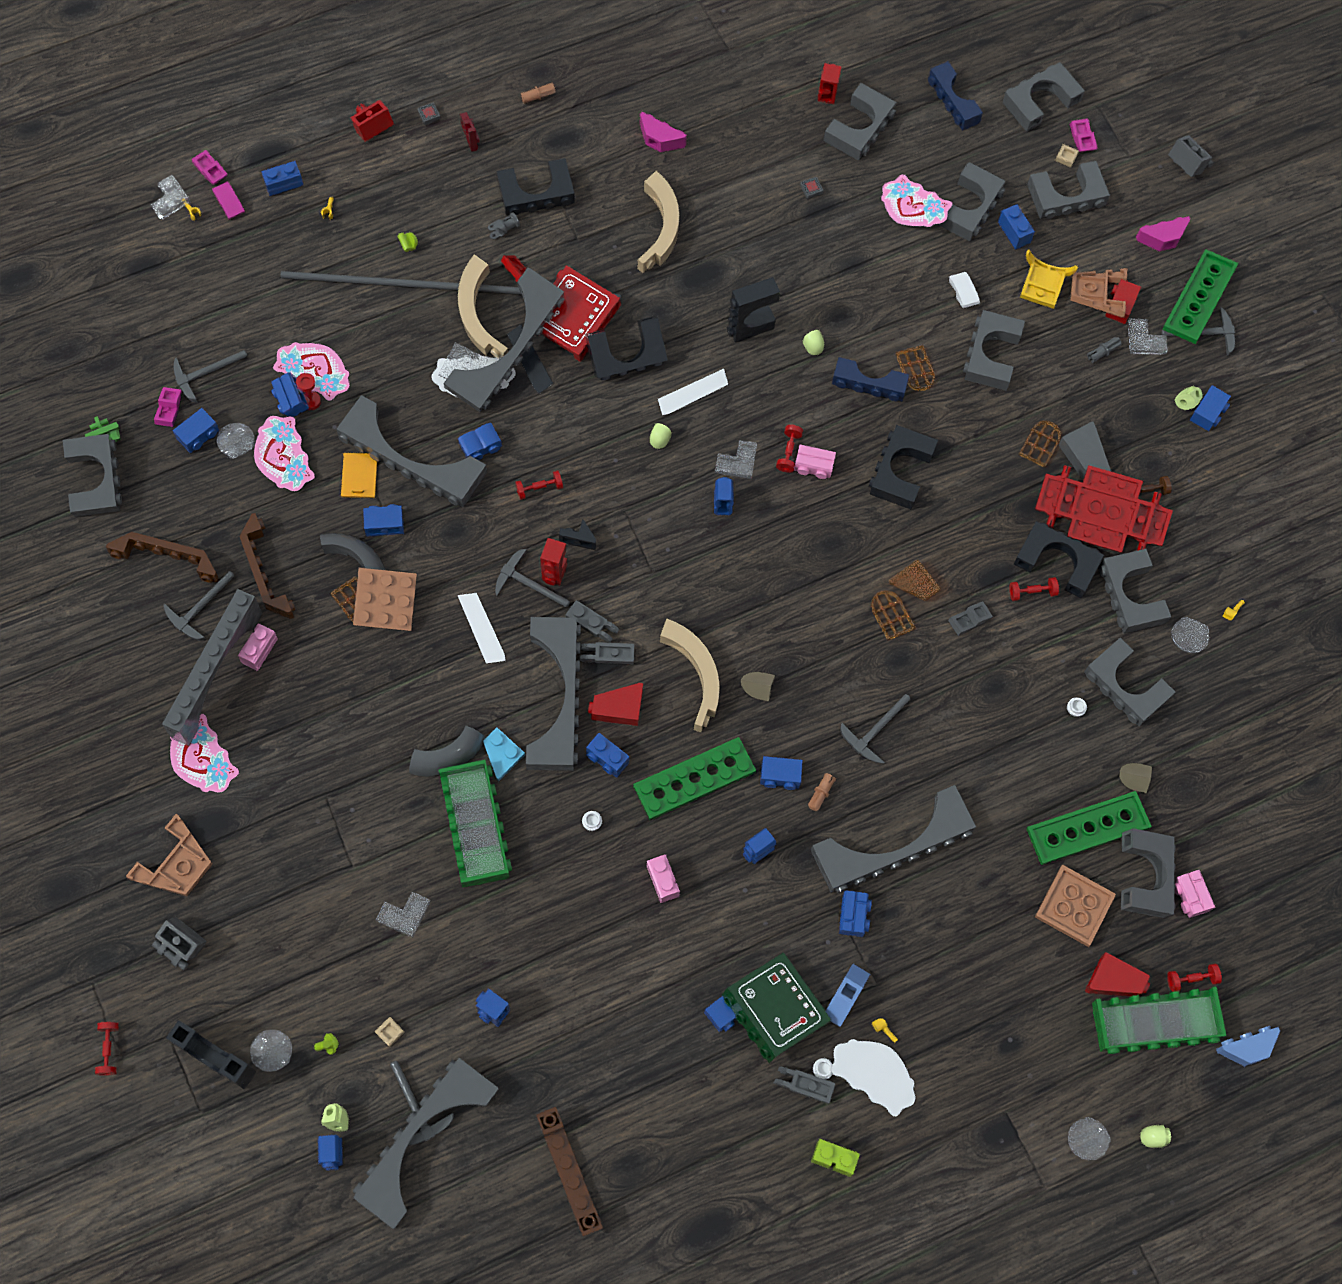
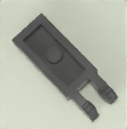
M577 600L565 614L566 618H577V624H581V628L608 643L612 641V637L602 631L604 627L615 634L619 631V628Z
M602 642L581 644L580 649L582 651L592 652L596 650L595 655H581L580 661L634 664V644Z
M779 1066L778 1071L781 1074L793 1076L791 1083L782 1079H775L774 1084L829 1104L835 1083L799 1070L794 1071Z

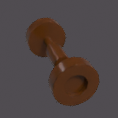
M1168 476L1160 477L1159 485H1143L1140 493L1152 492L1154 489L1160 488L1163 495L1170 494L1172 489L1171 481Z

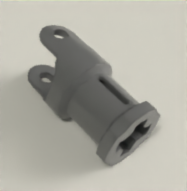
M510 213V216L491 223L488 226V230L494 232L490 234V238L496 239L507 234L508 230L519 227L520 223L514 213Z

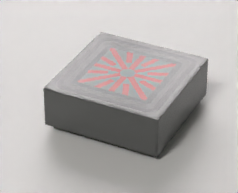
M434 103L417 108L424 125L440 120V115Z
M817 177L800 182V186L807 199L823 194L824 190Z

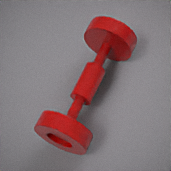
M302 373L296 379L297 387L300 391L305 392L304 396L309 406L308 410H315L321 404L319 394L312 391L316 384L315 379L310 373Z
M787 425L785 427L784 434L790 437L785 450L786 458L777 460L776 468L783 472H793L795 468V463L789 460V457L793 453L794 439H799L803 435V429L796 425Z
M559 471L553 472V480L546 482L545 480L538 481L527 487H523L521 480L516 481L515 485L519 499L526 498L524 492L526 490L545 488L546 485L555 483L557 490L563 489Z
M1056 577L1048 579V586L1033 585L1019 589L1017 582H1011L1009 585L1012 601H1019L1020 593L1022 592L1030 594L1048 589L1051 597L1058 596L1059 585Z
M1216 963L1208 966V973L1201 974V972L1186 975L1184 978H1179L1176 971H1171L1167 974L1168 984L1172 992L1180 991V982H1197L1207 977L1210 978L1213 985L1220 984L1222 981L1221 971Z
M101 1022L97 1024V1031L106 1032L102 1051L104 1066L95 1067V1075L110 1076L117 1074V1067L108 1066V1061L111 1056L112 1044L110 1032L118 1031L119 1023Z

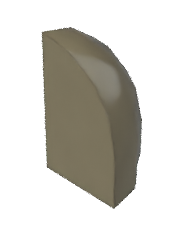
M762 672L748 673L742 677L741 686L751 697L769 701L775 675Z
M1137 763L1122 766L1120 769L1122 783L1127 788L1147 793L1151 780L1152 766Z

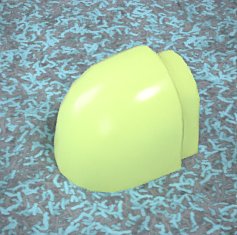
M819 330L809 332L803 340L806 350L812 355H818L824 349V339Z
M1188 387L1176 396L1175 403L1183 410L1195 408L1202 399V391L1198 387Z
M655 424L650 435L651 445L658 449L665 447L671 438V430L663 424Z
M330 1104L324 1110L321 1123L334 1131H346L349 1125L348 1114L339 1104Z
M1164 1125L1145 1127L1140 1134L1141 1141L1150 1148L1167 1146L1171 1141L1170 1129L1165 1128Z

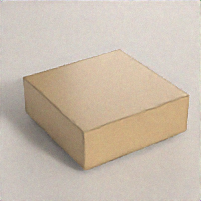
M1063 144L1055 161L1072 167L1079 151Z
M391 1017L375 1031L389 1047L405 1033Z

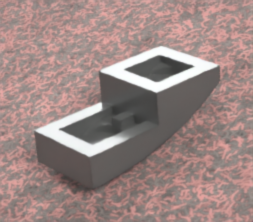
M982 601L968 607L966 611L952 616L948 621L959 636L985 623L993 616Z

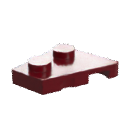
M467 112L461 113V126L471 152L477 151V143L480 140L473 120L469 118Z

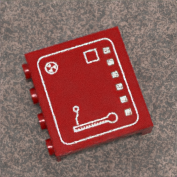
M566 265L563 270L558 272L553 283L564 291L563 298L565 301L560 308H555L553 318L549 323L545 322L543 325L544 330L541 334L573 353L574 358L581 362L589 351L585 334L604 330L620 308L621 301L613 293Z

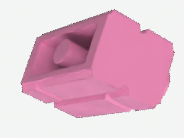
M800 445L794 470L798 471L801 475L813 474L820 479L830 478L836 452Z
M257 624L254 633L250 635L238 655L241 663L258 671L278 640L276 633L261 624Z
M666 855L648 860L646 867L660 903L679 897L680 890Z
M1200 870L1181 875L1174 880V892L1180 896L1182 911L1188 914L1189 918L1207 913L1215 908Z

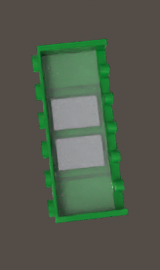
M480 760L439 769L462 888L510 878L508 871H512L510 859L506 860L504 853L508 852L506 840L502 841L501 833H504L502 821L498 822L497 814H500L498 802L494 803L493 796L497 795L495 784H490L489 777H493L491 765L487 766L486 760Z
M1212 987L1205 991L1194 989L1186 993L1174 991L1166 995L1155 993L1147 997L1135 995L1127 999L1115 997L1108 1001L1096 999L1092 1002L1100 1052L1107 1051L1108 1054H1116L1124 1049H1127L1128 1052L1140 1051V1047L1155 1050L1160 1049V1045H1168V1048L1179 1047L1180 1043H1188V1046L1199 1045L1200 1041H1208V1044L1219 1043L1220 1039L1226 1036L1217 987Z

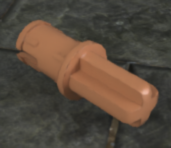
M553 83L538 88L536 86L535 89L521 93V97L525 104L536 99L541 100L542 97L554 94L556 91Z
M825 773L819 786L815 787V793L808 803L811 810L818 811L825 797L829 796L828 792L836 781L835 777L831 779L832 775Z

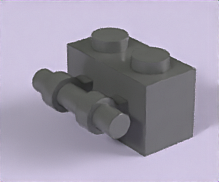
M1189 135L1179 138L1168 154L1191 177L1202 174L1206 166L1210 168L1214 164L1211 160L1212 157Z
M173 917L164 922L155 935L157 940L154 941L152 946L157 949L158 954L164 955L171 960L172 965L185 970L189 965L186 961L196 958L207 941L177 917Z

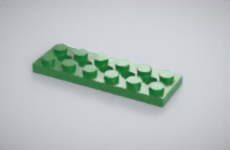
M1205 249L1168 317L1163 330L1196 344L1238 263ZM1210 269H1216L1218 273H1213ZM1204 281H1208V282H1210L1212 285H1211V286H1207V285H1205L1203 282H1204ZM1197 294H1202L1205 298H1199ZM1189 307H1196L1198 311H1192ZM1183 320H1189L1191 324H1185Z
M737 737L633 784V787L649 820H652L756 773V769L740 738ZM731 758L735 761V765L727 767L724 761ZM714 766L718 772L715 775H710L707 772V768ZM692 774H697L700 777V781L693 783L689 780V777ZM674 782H680L683 787L681 790L675 791L671 785ZM662 790L665 796L662 799H657L654 797V792Z
M1134 791L1029 826L1026 830L1041 865L1121 839L1122 833L1134 828L1145 831L1152 826L1137 792ZM1120 812H1127L1130 819L1123 820L1120 817ZM1102 818H1109L1112 821V825L1105 826L1102 823ZM1084 824H1091L1094 827V831L1091 833L1087 832L1084 829ZM1066 830H1073L1076 833V837L1073 839L1067 837ZM1048 836H1055L1058 843L1056 845L1050 844Z

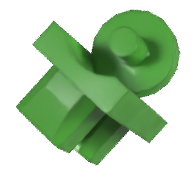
M98 416L94 417L96 423L89 425L91 430L94 431L84 434L85 437L109 434L115 442L121 440L120 427L117 422L109 424L107 418L100 421Z

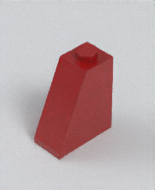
M643 683L595 695L594 701L589 703L588 713L592 714V720L638 726Z
M1105 952L1101 956L1085 992L1127 997L1145 994L1150 986L1148 982L1150 975Z

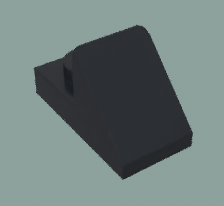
M583 519L579 532L572 528H560V542L596 550V538Z

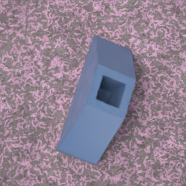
M852 964L826 1009L831 1022L841 1027L870 976L868 972Z
M1270 1026L1259 1029V1034L1252 1035V1032L1241 1035V1040L1234 1042L1232 1038L1221 1042L1222 1046L1216 1050L1219 1054L1243 1066H1247L1270 1057L1280 1030L1278 1027L1271 1029Z

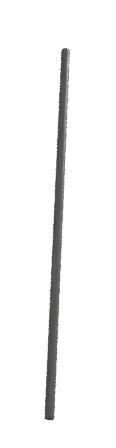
M281 271V278L447 290L459 289V283ZM481 285L478 292L521 294L518 287ZM614 294L617 297H619L621 301V294Z

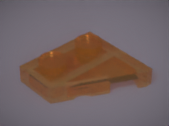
M918 559L889 579L890 585L924 601L941 590Z

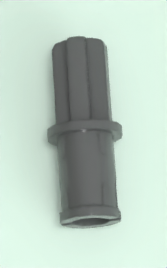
M1114 337L1088 352L1087 357L1089 361L1091 360V363H1094L1103 356H1108L1111 351L1120 347L1122 342L1119 337Z

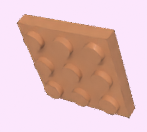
M359 568L353 625L411 631L417 574Z
M1062 865L1035 918L1089 947L1116 894Z

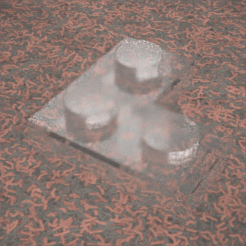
M170 175L157 183L165 196L150 205L160 220L191 201L173 175Z
M1129 319L1130 354L1166 355L1168 351L1166 335H1149L1147 319Z
M455 342L438 375L447 379L454 369L463 370L464 368L472 370L485 367L488 359Z
M739 440L736 456L718 453L715 473L751 479L757 443Z
M412 892L404 909L384 902L376 921L413 938L431 901Z

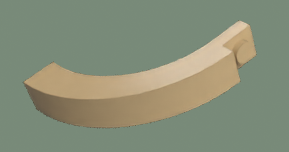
M657 171L644 181V192L659 207L663 218V228L655 244L638 259V270L642 273L647 269H651L655 263L661 266L666 261L675 246L678 236L679 208L677 199L669 183Z
M473 255L465 267L459 283L458 305L461 319L469 338L482 353L487 355L491 352L496 358H502L508 353V348L493 338L483 328L476 315L477 293L490 270L487 263Z
M666 619L660 635V642L677 649L686 656L695 667L701 680L703 700L695 721L694 730L702 732L703 726L707 727L710 716L715 717L719 699L718 672L711 654L701 640L684 626Z

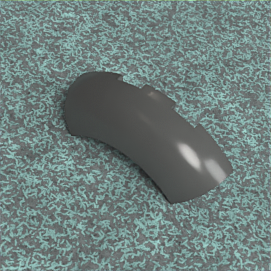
M341 533L320 534L324 554L349 555L355 558L363 568L386 570L377 553L363 541Z
M465 726L461 735L444 748L433 751L414 749L409 773L416 776L434 777L435 775H440L439 769L465 764L479 752L485 737L479 731Z

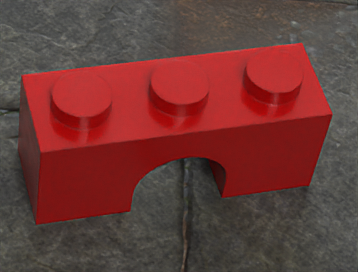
M550 538L547 539L540 558L542 580L549 585L556 584L560 586L567 568V558H564L567 551L566 543Z

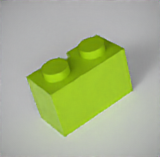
M819 1139L811 1162L828 1169L832 1163H835L833 1171L851 1177L860 1154Z

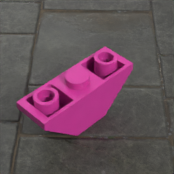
M641 112L640 126L646 145L659 152L680 149L686 146L687 135L681 130H676L667 123L655 119L652 115Z
M1178 217L1172 221L1159 222L1156 225H1145L1139 229L1136 240L1157 251L1175 248L1190 221V217Z

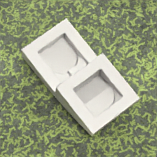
M966 272L949 276V282L956 291V298L963 308L980 304L975 287Z

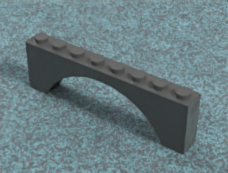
M529 267L518 280V288L524 299L526 317L523 330L515 345L505 356L488 366L472 370L454 369L443 383L446 390L478 412L489 407L493 394L497 395L502 388L501 383L504 379L507 381L510 378L514 365L518 366L520 364L524 351L528 352L534 343L532 340L535 336L539 337L541 335L545 322L549 323L551 321L555 308H560L565 301L563 298L564 291Z
M361 395L337 427L339 439L345 444L350 443L359 452L369 453L372 459L382 461L391 470H398L405 478L414 479L421 487L430 488L437 496L446 497L453 505L464 507L487 474L486 464L471 456L459 462L446 465H426L403 457L389 446L379 430L377 404Z
M239 589L235 592L162 723L171 739L190 746L199 729L202 707L217 670L233 645L245 633L254 630L263 614L255 596Z
M531 617V642L544 649L558 665L565 683V699L562 710L553 726L541 738L526 745L527 770L574 771V764H578V753H574V746H578V734H575V727L579 725V715H575V709H579V697H575L576 690H579V679H576V672H580V660H576V654H580V642H577V636H581V624H577V618Z
M953 785L937 792L934 798L933 815L928 827L915 841L901 849L882 854L860 853L850 850L829 838L812 845L811 852L830 892L837 891V893H841L847 890V886L853 883L855 885L862 884L866 881L865 878L878 877L888 868L891 870L897 869L902 866V862L907 860L913 862L919 859V855L925 852L929 855L937 851L939 846L944 845V847H948L954 844L955 840L960 837L963 840L972 836L976 825L956 786Z
M460 1058L449 1063L445 1069L448 1071L445 1077H439L432 1087L435 1088L431 1095L426 1094L419 1103L422 1106L417 1113L413 1111L406 1120L409 1123L404 1130L399 1129L393 1137L395 1143L392 1147L386 1146L380 1154L382 1160L379 1164L373 1163L366 1174L369 1176L364 1183L360 1181L352 1191L355 1193L353 1198L392 1229L396 1227L407 1212L401 1197L399 1174L405 1149L414 1134L426 1121L444 1110L463 1105L485 1107L499 1089Z

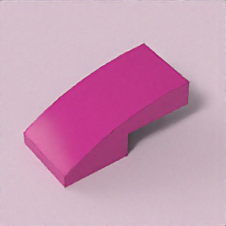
M1089 120L1071 121L1072 135L1079 152L1097 150L1094 132L1091 133Z
M207 150L192 159V163L213 185L228 176Z
M229 182L212 189L228 220L245 213Z
M163 387L158 399L159 407L154 418L156 425L174 426L182 393L180 389Z

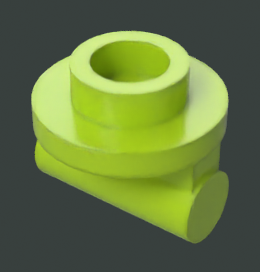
M413 233L398 234L405 252L416 249L418 240Z
M328 1033L325 1035L324 1041L314 1045V1049L316 1051L326 1049L328 1054H334L338 1048V1041L335 1036Z

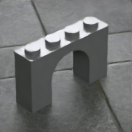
M1059 62L1055 65H1050L1041 73H1036L1032 78L1023 80L1018 86L1009 88L1005 92L1002 103L1028 132L1041 124L1044 115L1031 98L1033 92L1039 90L1050 91L1068 109L1081 102L1085 90L1062 63Z
M862 83L852 94L850 105L867 114L871 118L872 124L865 129H853L834 119L825 130L823 140L858 161L863 155L866 156L871 143L874 144L876 142L879 132L885 130L888 124L887 121L889 119L892 120L896 114L895 101Z
M1097 161L1079 165L1076 175L1082 188V193L1075 197H1066L1056 192L1047 171L1031 174L1027 186L1039 218L1050 219L1058 215H1068L1076 211L1083 212L1090 208H1101L1106 205L1110 194Z
M968 162L960 174L958 185L975 193L980 198L982 205L974 210H964L952 204L947 212V219L937 225L970 241L973 236L976 237L978 235L981 223L985 224L989 217L988 212L994 210L997 198L1003 196L1005 180Z
M983 310L981 317L977 316L975 327L978 328L977 332L973 331L971 342H974L973 347H969L967 357L970 359L964 365L963 372L966 373L964 380L1007 391L1014 367L997 363L987 358L982 350V345L990 340H1001L1018 345L1025 321Z
M109 434L63 440L64 458L69 463L89 460L97 461L103 465L105 471L104 479L96 489L68 494L70 513L74 517L120 511L122 497L120 493L118 494L120 478L118 475L116 476L118 460L116 457L114 458V451L117 450L115 440Z
M1147 549L1104 558L1099 566L1100 575L1105 580L1106 592L1110 594L1112 599V609L1116 611L1118 616V626L1122 628L1123 633L1163 625L1171 618L1165 600L1148 604H1137L1128 599L1123 592L1122 582L1124 579L1148 573L1153 566Z
M1119 638L1086 668L1084 673L1091 682L1100 688V691L1105 696H1108L1114 702V705L1119 710H1123L1127 714L1128 719L1133 724L1141 726L1175 694V691L1162 678L1143 694L1134 695L1121 689L1116 681V669L1132 655L1134 650Z
M1134 828L1122 833V852L1140 855L1148 859L1155 869L1156 883L1152 890L1136 887L1122 890L1121 910L1160 918L1174 915V852L1176 847L1173 836Z

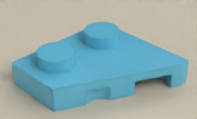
M498 728L483 740L498 781L525 756V752Z

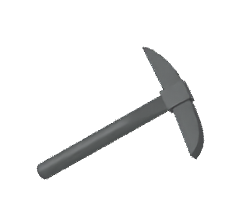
M1220 307L1223 326L1204 328L1201 335L1223 334L1225 336L1228 356L1235 347V330L1229 315ZM1161 331L1163 337L1176 336L1167 331Z
M243 350L188 375L183 374L176 357L174 360L175 379L184 395L190 401L197 402L188 385L190 384L189 382L247 357V352Z
M527 549L517 551L501 569L496 583V596L507 579L512 577L565 607L569 606L570 601L515 571V567L525 556Z
M228 571L184 617L176 615L164 603L165 613L173 625L193 640H206L204 636L189 626V622L234 577L233 572Z
M905 694L862 739H858L841 723L840 732L843 738L858 754L873 762L885 763L867 748V744L908 703L910 696Z
M393 1061L390 1066L412 1112L415 1111L417 1113L420 1107L398 1061ZM454 1113L432 1126L428 1125L426 1121L420 1127V1132L412 1137L408 1145L418 1144L435 1137L436 1134L445 1130L452 1123Z

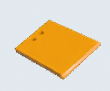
M343 453L341 497L375 498L377 461L372 459L369 453Z

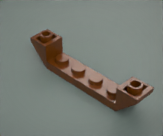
M253 513L239 537L263 603L267 610L293 619L292 611H295L292 599L288 600L286 594L274 598L271 588L267 589L266 583H269L266 573H261L259 567L263 565L260 557H255L254 551L257 549L253 541L264 537L262 530L265 529L262 518L258 519L256 513Z
M130 532L106 545L110 556L115 559H128L133 547L142 551L145 549L151 550L157 555L166 554L176 560L182 558L198 565L196 571L202 581L207 583L212 581L218 583L219 581L217 573L204 550L135 532Z
M554 1107L537 1114L536 1116L582 1236L584 1237L603 1229L557 1108Z

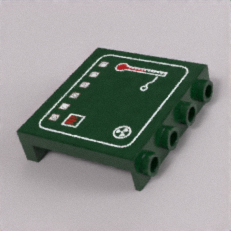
M784 952L735 982L722 993L725 1004L731 1007L737 1021L744 1026L748 1037L756 1043L761 1056L767 1059L769 1063L815 1031L825 1027L831 1021L829 1015Z

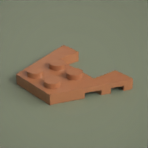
M1120 269V272L1106 270L1105 273L1096 274L1095 271L1074 273L1072 276L1070 301L1124 317L1126 301L1108 300L1107 285L1108 282L1119 283L1121 279L1126 281L1127 269Z
M175 814L165 829L180 840L155 873H152L137 862L126 877L135 882L188 896L211 867L212 863L181 818Z

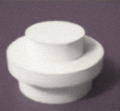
M1072 698L1067 704V710L1071 715L1079 717L1086 712L1087 705L1081 698Z
M589 811L584 814L582 824L585 829L595 831L600 828L602 818L599 813Z
M825 1058L817 1060L813 1065L814 1075L822 1079L830 1078L832 1076V1062Z

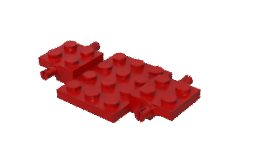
M1066 465L1063 466L1061 476L1045 474L1035 510L1049 515L1047 525L1050 528H1054L1056 518L1071 520L1067 537L1118 553H1122L1126 537L1133 538L1139 542L1137 551L1145 549L1147 544L1160 547L1163 545L1173 510L1159 505L1162 494L1154 492L1151 502L1138 499L1143 483L1142 480L1090 465L1087 466L1083 483L1068 478L1071 467L1068 466L1067 468Z

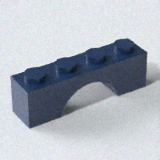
M948 61L930 69L928 82L936 90L938 98L942 99L946 110L951 113L956 125H959L963 131L979 124L983 112L975 100L962 99L953 92L952 86L955 83L957 73Z
M838 357L832 384L839 388H849L859 393L865 392L875 397L881 396L892 401L902 402L909 374L891 370L885 377L873 379L866 377L859 371L856 361Z

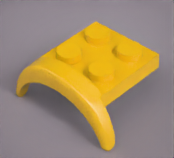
M1027 250L1026 259L1031 267L1020 298L1054 309L1064 278L1073 275L1077 271L1078 266L1075 265L1069 268L1051 266L1038 260L1032 255L1030 250Z

